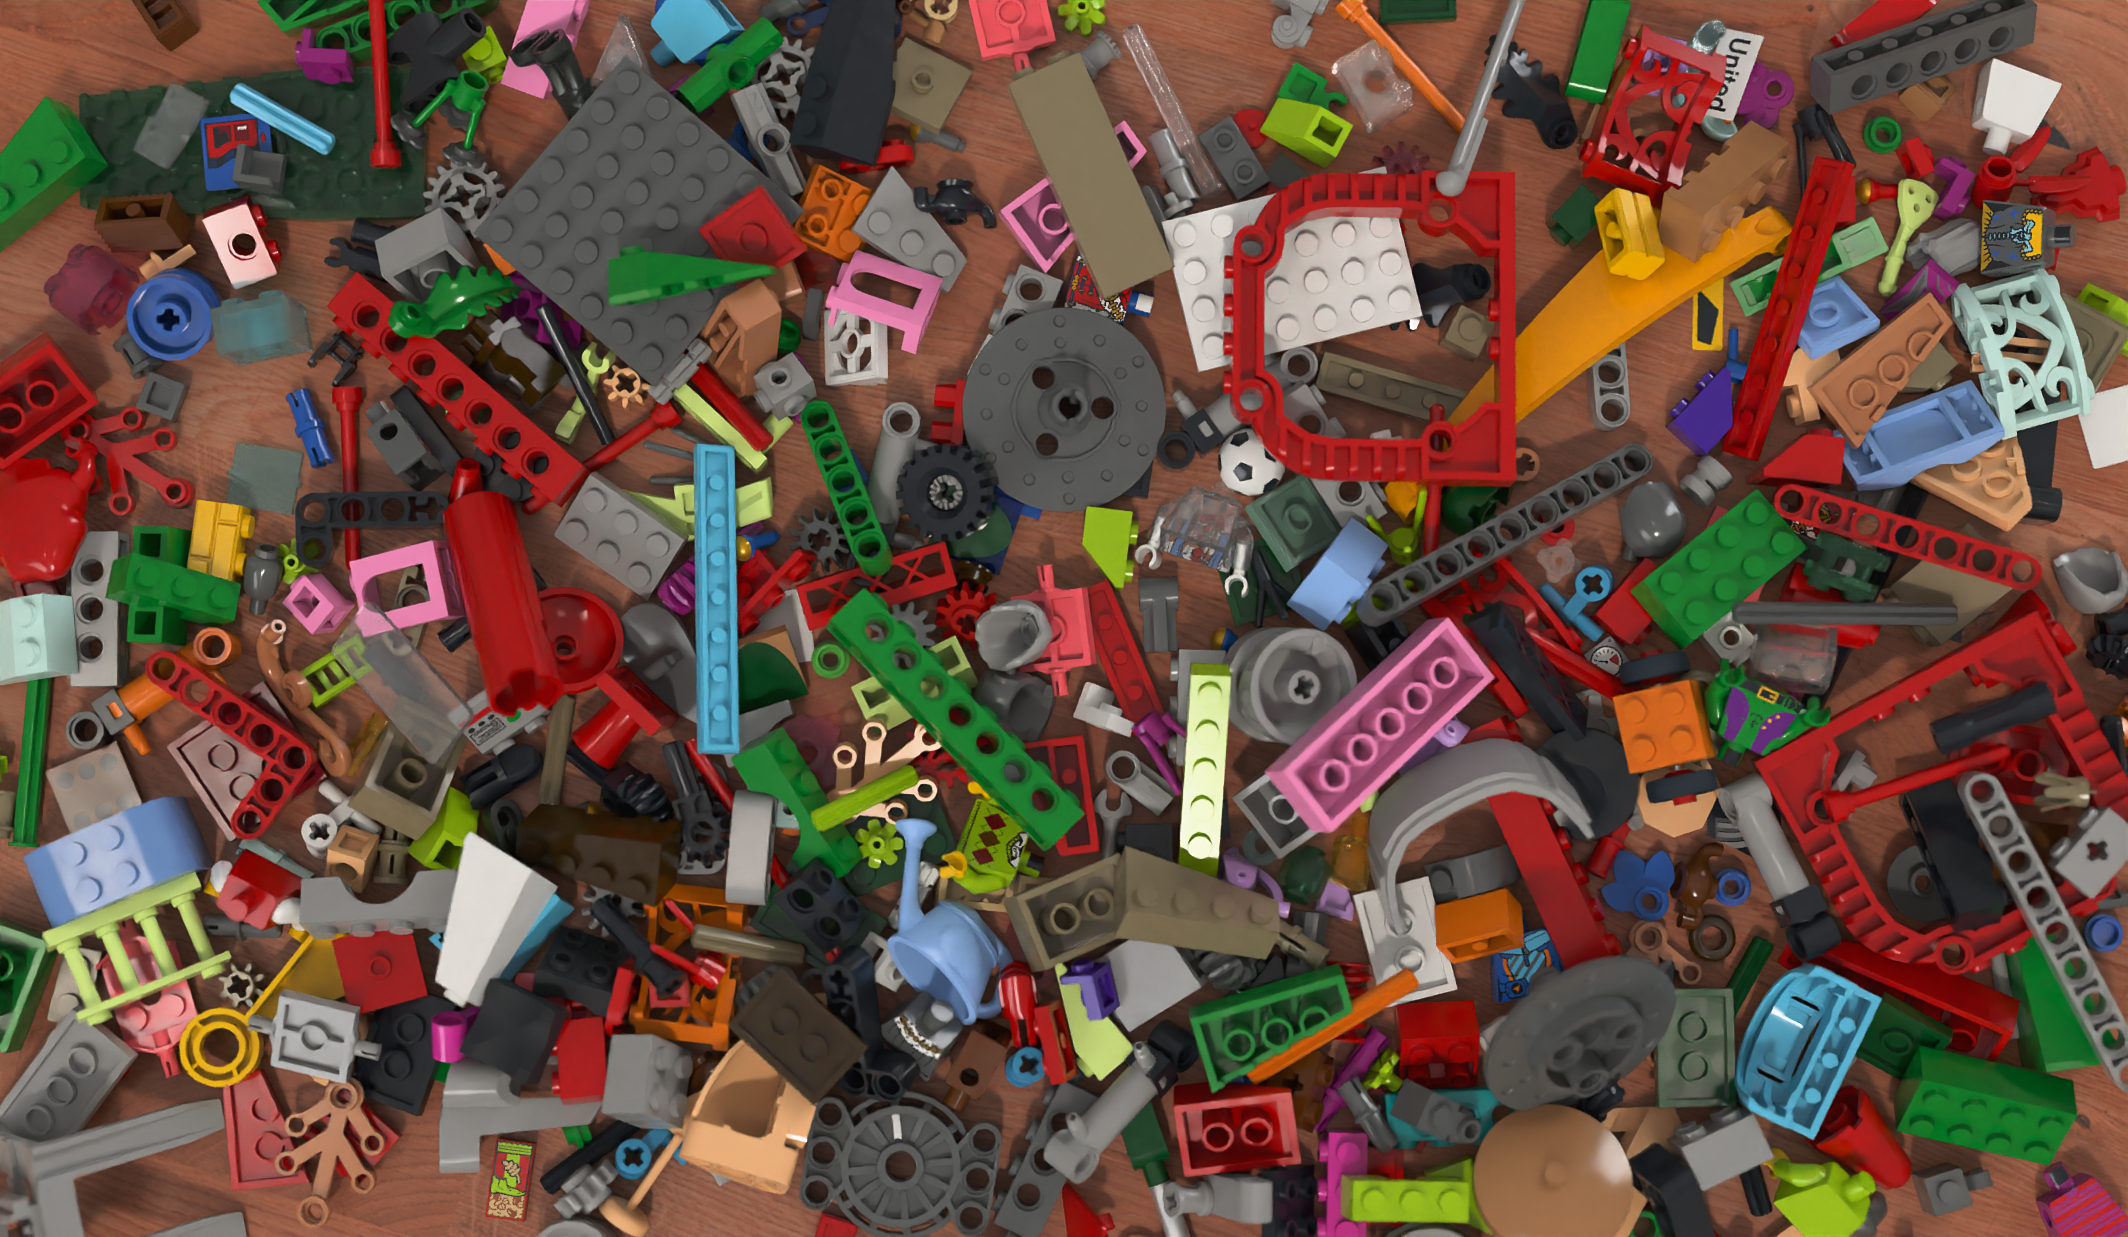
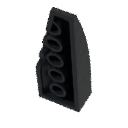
M834 0L808 69L789 140L791 145L811 158L876 166L896 92V81L892 79L893 62L897 61V46L894 45V28L898 26L899 11L895 8L896 0Z

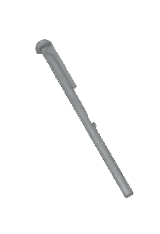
M1526 0L1509 1L1447 171L1440 172L1436 177L1437 189L1445 196H1456L1466 186L1468 175L1489 121L1483 118L1494 89L1499 68L1506 63L1508 48Z

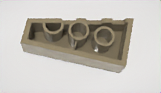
M1125 846L1113 872L1115 938L1267 959L1280 935L1278 900Z

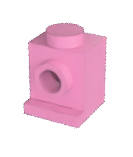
M322 573L304 574L298 577L290 586L291 592L282 602L312 635L334 632L355 606L354 602L351 599L346 600Z

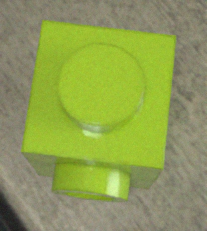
M489 25L486 27L487 32L484 34V37L462 54L469 70L484 76L488 84H494L502 80L509 57L498 35Z

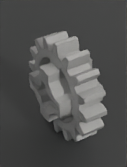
M782 37L784 40L782 42L783 45L755 67V74L749 85L762 82L775 113H780L783 122H787L789 113L794 112L795 115L797 114L801 99L798 94L802 85L805 84L815 50L810 48L804 52L802 40L798 39L794 46H789L787 37ZM783 56L794 57L800 61L793 63L784 59ZM771 62L768 73L761 76L764 67ZM786 73L790 78V84L784 86L780 81L779 75ZM778 96L785 99L787 103L773 101L770 97Z
M451 160L452 169L447 171L442 166L437 167L441 175L438 180L431 177L428 178L427 181L434 189L433 191L423 192V196L432 202V204L424 208L425 212L430 213L441 207L450 216L457 214L462 216L465 224H457L461 226L466 237L468 238V234H472L477 241H480L481 239L474 232L502 200L500 196L508 192L507 187L504 184L495 185L501 176L496 171L488 174L489 166L485 162L481 168L474 169L466 165H456ZM467 176L477 177L483 180L486 185H482V183L474 185L470 183ZM452 183L447 194L443 195L447 186ZM469 193L472 197L468 199L469 205L464 207L461 204L464 201L463 195ZM486 205H489L488 210H487L486 213L481 217V214H482V212H483L485 206H486Z

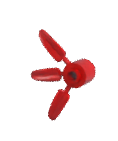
M2043 126L2035 131L2033 136L2022 143L2008 158L1997 155L1984 161L1977 171L1970 191V198L1978 208L1983 210V200L2008 202L2014 186H2028V190L2032 194H2055L2084 188L2091 182L2092 177L2086 175L2029 176L2027 179H2017V173L2024 172L2044 148L2050 137V127Z

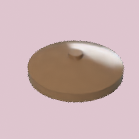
M1541 1104L1524 1111L1517 1110L1496 1123L1488 1132L1479 1147L1474 1161L1472 1190L1478 1212L1495 1237H1614L1629 1212L1633 1195V1180L1630 1164L1622 1146L1603 1124L1592 1116L1571 1107Z

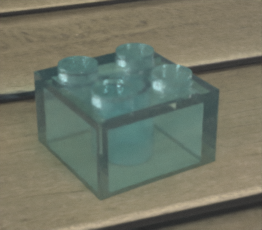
M281 290L262 292L258 295L259 299L244 302L243 298L223 300L220 302L221 307L209 309L218 355L238 366L313 351L305 306L289 295L282 294Z

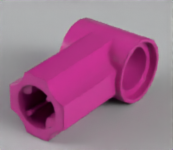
M475 1005L462 1012L444 1011L432 1017V1056L434 1059L441 1062H456L467 1057V1055L459 1052L465 1037L471 1030L481 1006Z

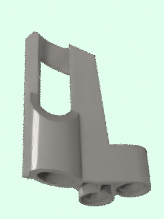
M608 1046V1058L610 1055L611 1046ZM550 1055L547 1065H558V1056L551 1057ZM469 1056L463 1060L452 1062L446 1078L441 1103V1118L439 1122L440 1173H480L481 1135L588 1125L593 1122L601 1110L603 1101L564 1105L560 1097L520 1098L521 1083L501 1070Z

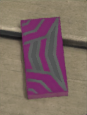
M1930 258L1881 307L1879 313L1890 321L1927 292H1931L1941 305L1958 288L1960 283Z

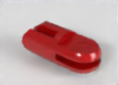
M1013 961L1001 970V976L998 980L1001 1013L1004 1018L1010 1019L1013 1044L1017 1048H1022L1019 1019L1026 1020L1029 1046L1032 1047L1037 1043V1035L1033 1028V1016L1035 1015L1033 1008L1040 1005L1037 984L1034 975L1027 965L1022 962Z

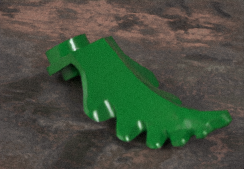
M481 265L474 277L468 266H462L455 280L447 272L440 274L435 280L430 295L423 303L397 301L390 309L388 323L392 330L401 337L411 338L413 336L433 338L442 330L463 329L468 324V315L480 317L486 315L487 309L485 305L500 307L502 305L500 300L509 303L512 301V298L517 299L518 295L522 292V288L514 283L510 276L506 275L503 279L501 272L497 269H494L491 275H489L487 267Z

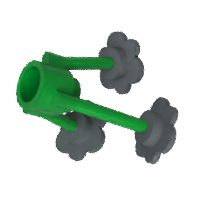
M463 70L456 81L451 79L447 81L444 89L417 117L406 115L404 112L399 111L390 119V123L398 131V135L403 141L410 142L417 149H422L429 140L428 135L425 133L423 122L439 107V113L443 117L448 118L447 123L450 127L458 128L460 126L466 131L464 141L449 143L448 147L442 149V155L451 159L456 165H466L470 168L479 169L486 161V156L478 153V148L472 143L478 121L483 117L482 110L486 104L483 97L489 88L488 81L478 72Z

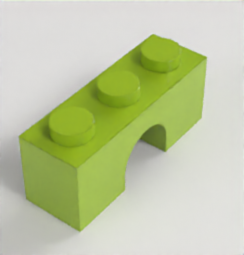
M1341 1175L1340 1215L1352 1221L1468 1222L1469 1182L1458 1177L1418 1176L1417 1179L1407 1180L1385 1178L1380 1175Z

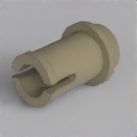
M0 790V838L10 839L11 832L14 831L12 824L16 806V792Z

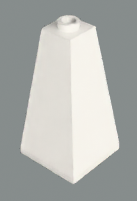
M469 832L465 838L435 979L436 982L447 988L443 995L464 1007L466 1002L478 1007L482 1005L484 991L489 979H496L501 976L558 888L549 880L472 832Z

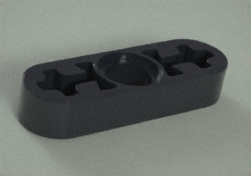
M406 384L402 385L389 395L453 478L457 461L464 459L463 455L414 392Z

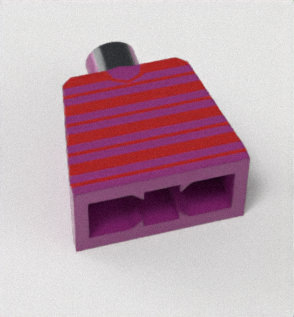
M2063 1162L2054 1163L2041 1172L2051 1190L2038 1197L2036 1204L2049 1237H2117L2128 1230V1216L2093 1176L2079 1173L2071 1177Z

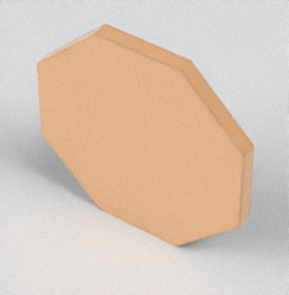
M1692 762L1686 763L1685 768H1682V770H1706ZM1669 768L1645 772L1640 778V793L1637 801L1643 823L1672 838L1703 828L1716 801L1714 791L1696 795V802L1674 806L1673 800L1650 803L1646 793V783L1662 779L1667 773L1674 772V770L1669 771Z

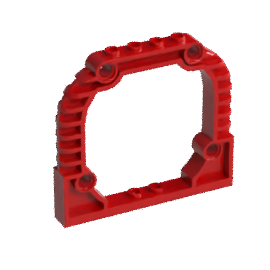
M1421 170L1420 174L1333 172L1310 175L1281 189L1263 207L1254 225L1245 226L1238 231L1234 238L1231 255H1224V279H1231V294L1224 293L1223 316L1230 317V332L1223 333V355H1230V370H1223V394H1230V410L1234 418L1241 423L1251 424L1259 442L1280 464L1300 475L1323 481L1416 483V485L1510 487L1516 481L1515 172L1470 171L1464 190L1452 197L1440 193L1436 186L1437 175L1445 171ZM1435 206L1443 208L1448 215V219L1444 221L1435 220L1430 215L1429 209ZM1327 217L1416 219L1421 231L1428 236L1441 237L1451 232L1465 242L1478 257H1494V298H1489L1487 307L1488 321L1494 322V336H1489L1487 347L1488 360H1494V402H1484L1473 415L1456 427L1445 421L1433 422L1425 428L1418 439L1331 438L1308 433L1289 420L1283 414L1284 398L1282 388L1276 378L1264 370L1265 279L1271 276L1279 266L1285 244V234L1306 221ZM1246 241H1254L1260 245L1262 252L1259 255L1250 256L1244 253L1241 245ZM1248 393L1254 394L1260 399L1261 406L1256 410H1247L1242 406L1240 397ZM1440 435L1445 438L1448 444L1447 451L1436 452L1429 444V437Z
M2035 610L2025 611L1832 715L1830 721L1825 726H1812L1777 750H1771L1766 756L1760 754L1750 760L1757 773L1765 780L1771 792L1773 802L1795 841L1801 847L1846 928L1863 945L1884 957L1911 964L1933 963L1940 970L1952 975H1958L1968 970L1971 973H1977L1989 967L1993 963L1991 958L2005 951L2006 955H2010L2025 948L2028 945L2026 940L2033 937L2015 902L2004 907L2000 923L1958 933L1953 932L1949 920L1931 923L1920 930L1911 929L1894 920L1878 902L1847 847L1837 826L1840 822L1833 824L1828 816L1823 818L1817 817L1814 812V805L1818 799L1822 798V794L1833 791L1831 790L1832 777L1840 751L1832 738L1871 717L1877 722L1896 712L1894 705L1907 698L1912 703L1931 693L1929 686L1966 666H1969L1973 675L1986 677L2010 687V694L2021 688L2043 681L2046 682L2051 691L2058 712L2043 719L2070 763L2077 777L2086 776L2089 781L2090 790L2098 791L2097 794H2090L2089 808L2093 807L2096 809L2099 805L2109 807L2128 823V778L2081 696L2083 694L2081 688L2038 612ZM2090 841L2086 847L2090 850L2089 854L2096 857L2100 852L2096 848V843ZM2056 873V879L2052 883L2069 916L2076 915L2077 918H2080L2098 909L2097 902L2113 893L2117 878L2114 875L2093 899L2081 894L2058 873ZM2041 887L2027 895L2026 899L2029 905H2037L2042 901L2044 896L2043 888ZM2059 921L2050 923L2045 930V935L2047 936L2061 929V923ZM1951 943L1958 944L1960 949L1958 958L1953 962H1944L1942 959L1944 947Z

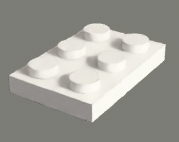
M1428 876L1395 884L1398 909L1408 926L1407 932L1401 936L1398 935L1394 924L1389 926L1376 889L1352 895L1369 963L1372 965L1370 967L1375 986L1405 968H1409L1419 982L1417 989L1387 1007L1458 989L1451 962L1436 947V904Z

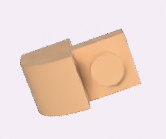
M1801 348L1794 351L1781 391L1789 389L1790 395L1786 397V407L1789 417L1794 418L1796 426L1808 425L1820 420L1818 404L1806 388L1840 361L1838 349L1813 361Z

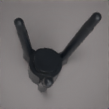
M1814 104L1800 110L1797 113L1800 123L1792 126L1797 143L1801 200L1808 182L1805 136H1809L1811 142L1825 138L1836 160H1846L1854 164V168L1857 166L1851 151L1836 127L1833 115H1829L1819 104Z

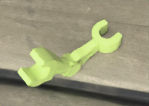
M592 342L583 352L582 361L588 369L586 379L596 397L598 394L596 387L599 375L606 372L614 363L615 353L610 350L604 359L601 360L595 354L597 343ZM578 395L571 409L562 418L555 431V434L558 435L557 439L570 446L576 438L586 413Z

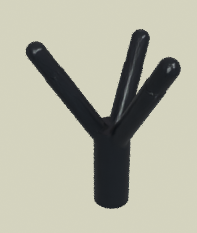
M1261 550L1248 554L1247 559L1259 584L1255 627L1261 628L1263 626L1266 593H1268L1280 618L1283 621H1287L1289 616L1278 595L1288 602L1292 594L1273 580Z

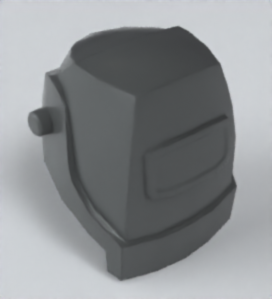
M1015 668L1009 671L986 669L973 695V699L979 706L984 704L998 717L997 724L1007 734L1011 732L1020 740L1033 742L1040 740L1051 717L1057 697L1053 696L1051 685L1033 675L1016 671Z

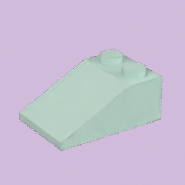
M41 593L0 602V685L78 673L72 596Z

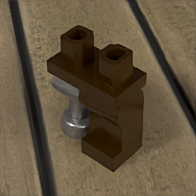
M489 309L486 315L479 317L472 325L474 330L461 343L474 356L469 368L476 374L483 371V374L488 379L487 383L491 385H508L522 398L519 404L520 407L528 415H531L550 397V392L559 385L567 371L526 331L519 329L522 324L514 316L507 322H504L492 309Z

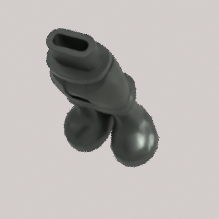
M557 29L551 33L549 30H543L533 34L518 43L509 53L510 58L518 67H528L536 64L541 68L553 88L552 95L560 105L568 122L595 92L590 78L583 77L572 50L571 42L563 29Z

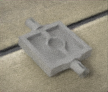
M287 989L279 995L278 1010L274 1019L251 1014L248 1021V1030L270 1035L273 1048L270 1066L346 1084L351 1078L353 1059L356 1055L378 1061L382 1051L381 1044L363 1041L359 1038L358 1023L361 1007Z

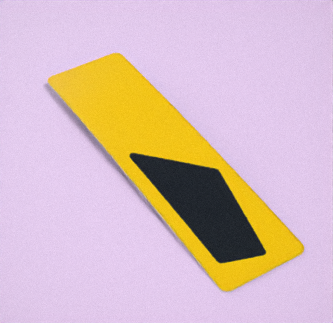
M1724 277L1693 296V350H1722Z

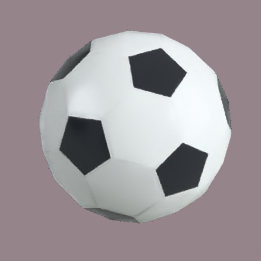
M1242 429L1230 435L1218 453V470L1223 482L1228 488L1240 495L1261 496L1271 491L1280 482L1285 472V466L1268 453L1257 439L1253 429Z

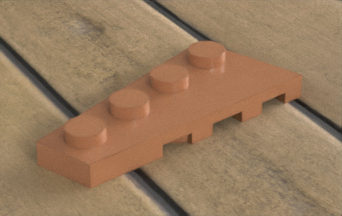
M1931 292L1921 295L1806 388L1852 449H1858L1866 437L1864 436L1874 423L1880 420L1887 410L1886 407L1897 392L1902 391L1919 363L1924 362L1952 325V320Z

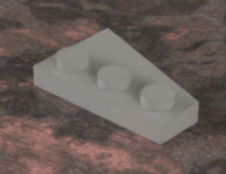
M890 166L850 232L901 265L943 278L940 291L946 294L950 291L968 260L930 213L921 212L916 208L913 201V191L895 168Z

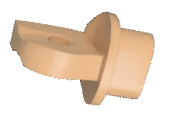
M188 244L163 261L153 250L150 253L152 258L140 265L139 269L146 280L165 269L180 267L196 256L197 253Z

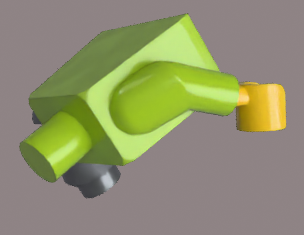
M1778 1148L1771 1149L1774 1158L1762 1163V1165L1764 1164L1771 1168L1769 1175L1772 1179L1780 1178L1773 1204L1804 1237L1876 1236V1226L1885 1218L1888 1209L1885 1196L1881 1192L1876 1191L1875 1182L1867 1172L1861 1171L1850 1177L1838 1163L1828 1162L1822 1165L1792 1163L1782 1150Z

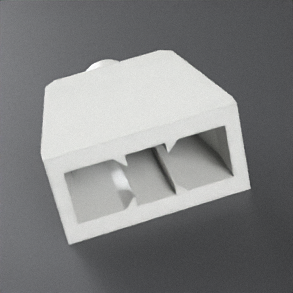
M1995 58L1983 66L1979 76L1971 125L1974 128L1988 133L1982 148L1983 152L1991 156H2005L2010 142L2022 144L2030 139L2062 84Z

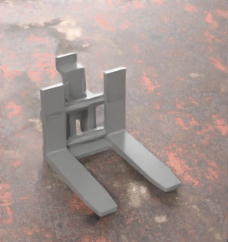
M211 1098L181 1103L43 1143H37L0 1131V1169L8 1173V1178L6 1179L9 1191L5 1189L0 1191V1237H84L73 1183L74 1178L188 1144L223 1129L225 1121L220 1099ZM24 1179L30 1183L28 1189L31 1201L28 1200ZM239 1211L198 1218L140 1237H247L243 1214ZM15 1222L16 1228L8 1230L7 1224Z

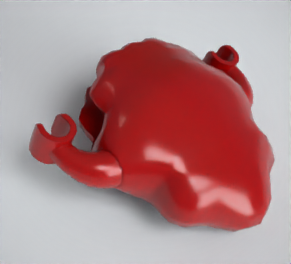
M80 436L78 437L80 441L78 450L69 446L65 448V454L79 462L73 473L66 471L63 467L51 468L47 458L28 459L24 457L19 458L5 469L0 470V567H5L9 576L17 582L30 584L39 580L56 581L65 577L86 538L88 527L85 521V514L88 505V492L95 480L96 468L94 460L98 449L95 444Z

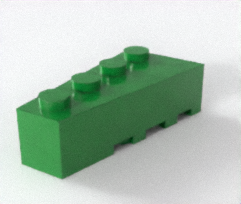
M1339 963L1189 1007L1190 1021L1212 1093L1223 1088L1227 1082L1239 1075L1243 1076L1254 1070L1258 1064L1270 1057L1278 1056L1287 1051L1291 1045L1307 1036L1311 1037L1354 1012Z

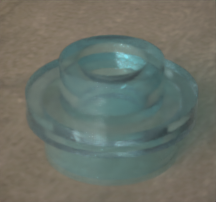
M1254 828L1243 839V853L1250 862L1256 865H1268L1278 857L1270 847L1265 853L1260 854L1256 852L1254 844L1262 836Z

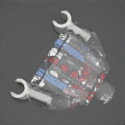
M1218 481L1215 483L1212 491L1197 486L1191 487L1183 497L1179 496L1161 506L1157 510L1146 536L1149 539L1148 544L1141 545L1135 552L1137 562L1142 564L1145 555L1153 552L1149 568L1151 570L1157 569L1162 562V555L1158 551L1160 545V551L1226 573L1229 572L1230 567L1234 568L1233 575L1226 579L1225 590L1230 595L1231 584L1234 581H1241L1244 583L1242 598H1244L1249 592V585L1244 576L1245 570H1250L1254 538L1249 520L1242 516L1243 504L1239 500L1234 499L1236 492L1228 488L1223 481Z

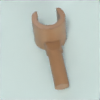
M914 10L909 15H905L920 27L926 29L922 38L924 42L933 47L942 48L947 37V31L941 22L924 18Z

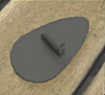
M643 602L630 608L620 620L624 636L622 655L637 676L671 709L697 723L696 647L682 621L671 609L661 604Z

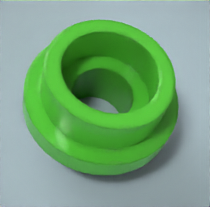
M829 640L820 643L814 649L811 662L813 669L818 675L826 679H835L847 671L850 664V655L841 643ZM835 653L838 656V663L834 667H827L825 665L824 657L826 654Z

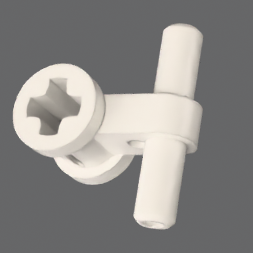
M330 780L323 781L318 791L336 808L329 815L315 814L309 817L302 826V837L308 851L314 857L320 859H327L328 848L342 824L349 826L353 822L361 830L380 835L382 832V827L372 818L348 807L347 804L351 796L348 797ZM318 833L324 836L328 834L329 837L323 840L320 837L315 838V835Z

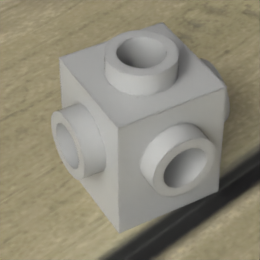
M793 352L777 362L767 363L759 370L757 375L753 376L757 388L753 395L757 403L765 413L771 410L778 421L787 416L791 417L799 414L806 407L807 403L817 398L813 379Z

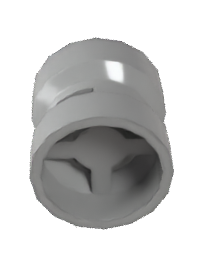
M1704 455L1697 463V469L1692 474H1686L1678 484L1681 490L1693 502L1706 509L1715 500V494L1718 490L1726 489L1733 481V477L1717 460L1709 455Z

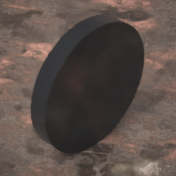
M1587 727L1586 738L1575 742L1570 734L1564 730L1547 739L1536 750V754L1547 758L1573 786L1592 820L1589 824L1594 832V837L1588 839L1577 824L1556 806L1557 812L1553 813L1559 827L1564 826L1567 829L1571 839L1591 840L1606 836L1618 829L1629 818L1639 798L1640 775L1629 773L1623 743L1616 737L1605 731Z

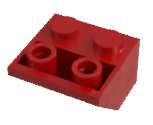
M1474 1000L1396 1004L1395 1044L1396 1053L1400 1056L1397 1061L1398 1077L1403 1082L1406 1078L1428 1089L1476 1086L1480 1031Z

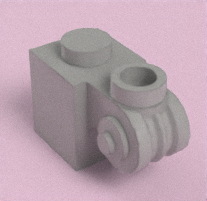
M1270 0V3L1289 13V15H1281L1274 21L1271 31L1273 43L1282 49H1291L1294 46L1304 49L1314 31V28L1309 26L1315 13L1322 16L1330 0Z

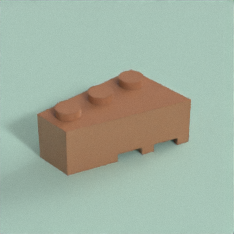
M760 278L723 298L698 337L713 351L707 363L742 403L754 397L753 393L757 391L753 376L757 375L764 365L777 360L782 309L779 306V300L774 291L766 287Z

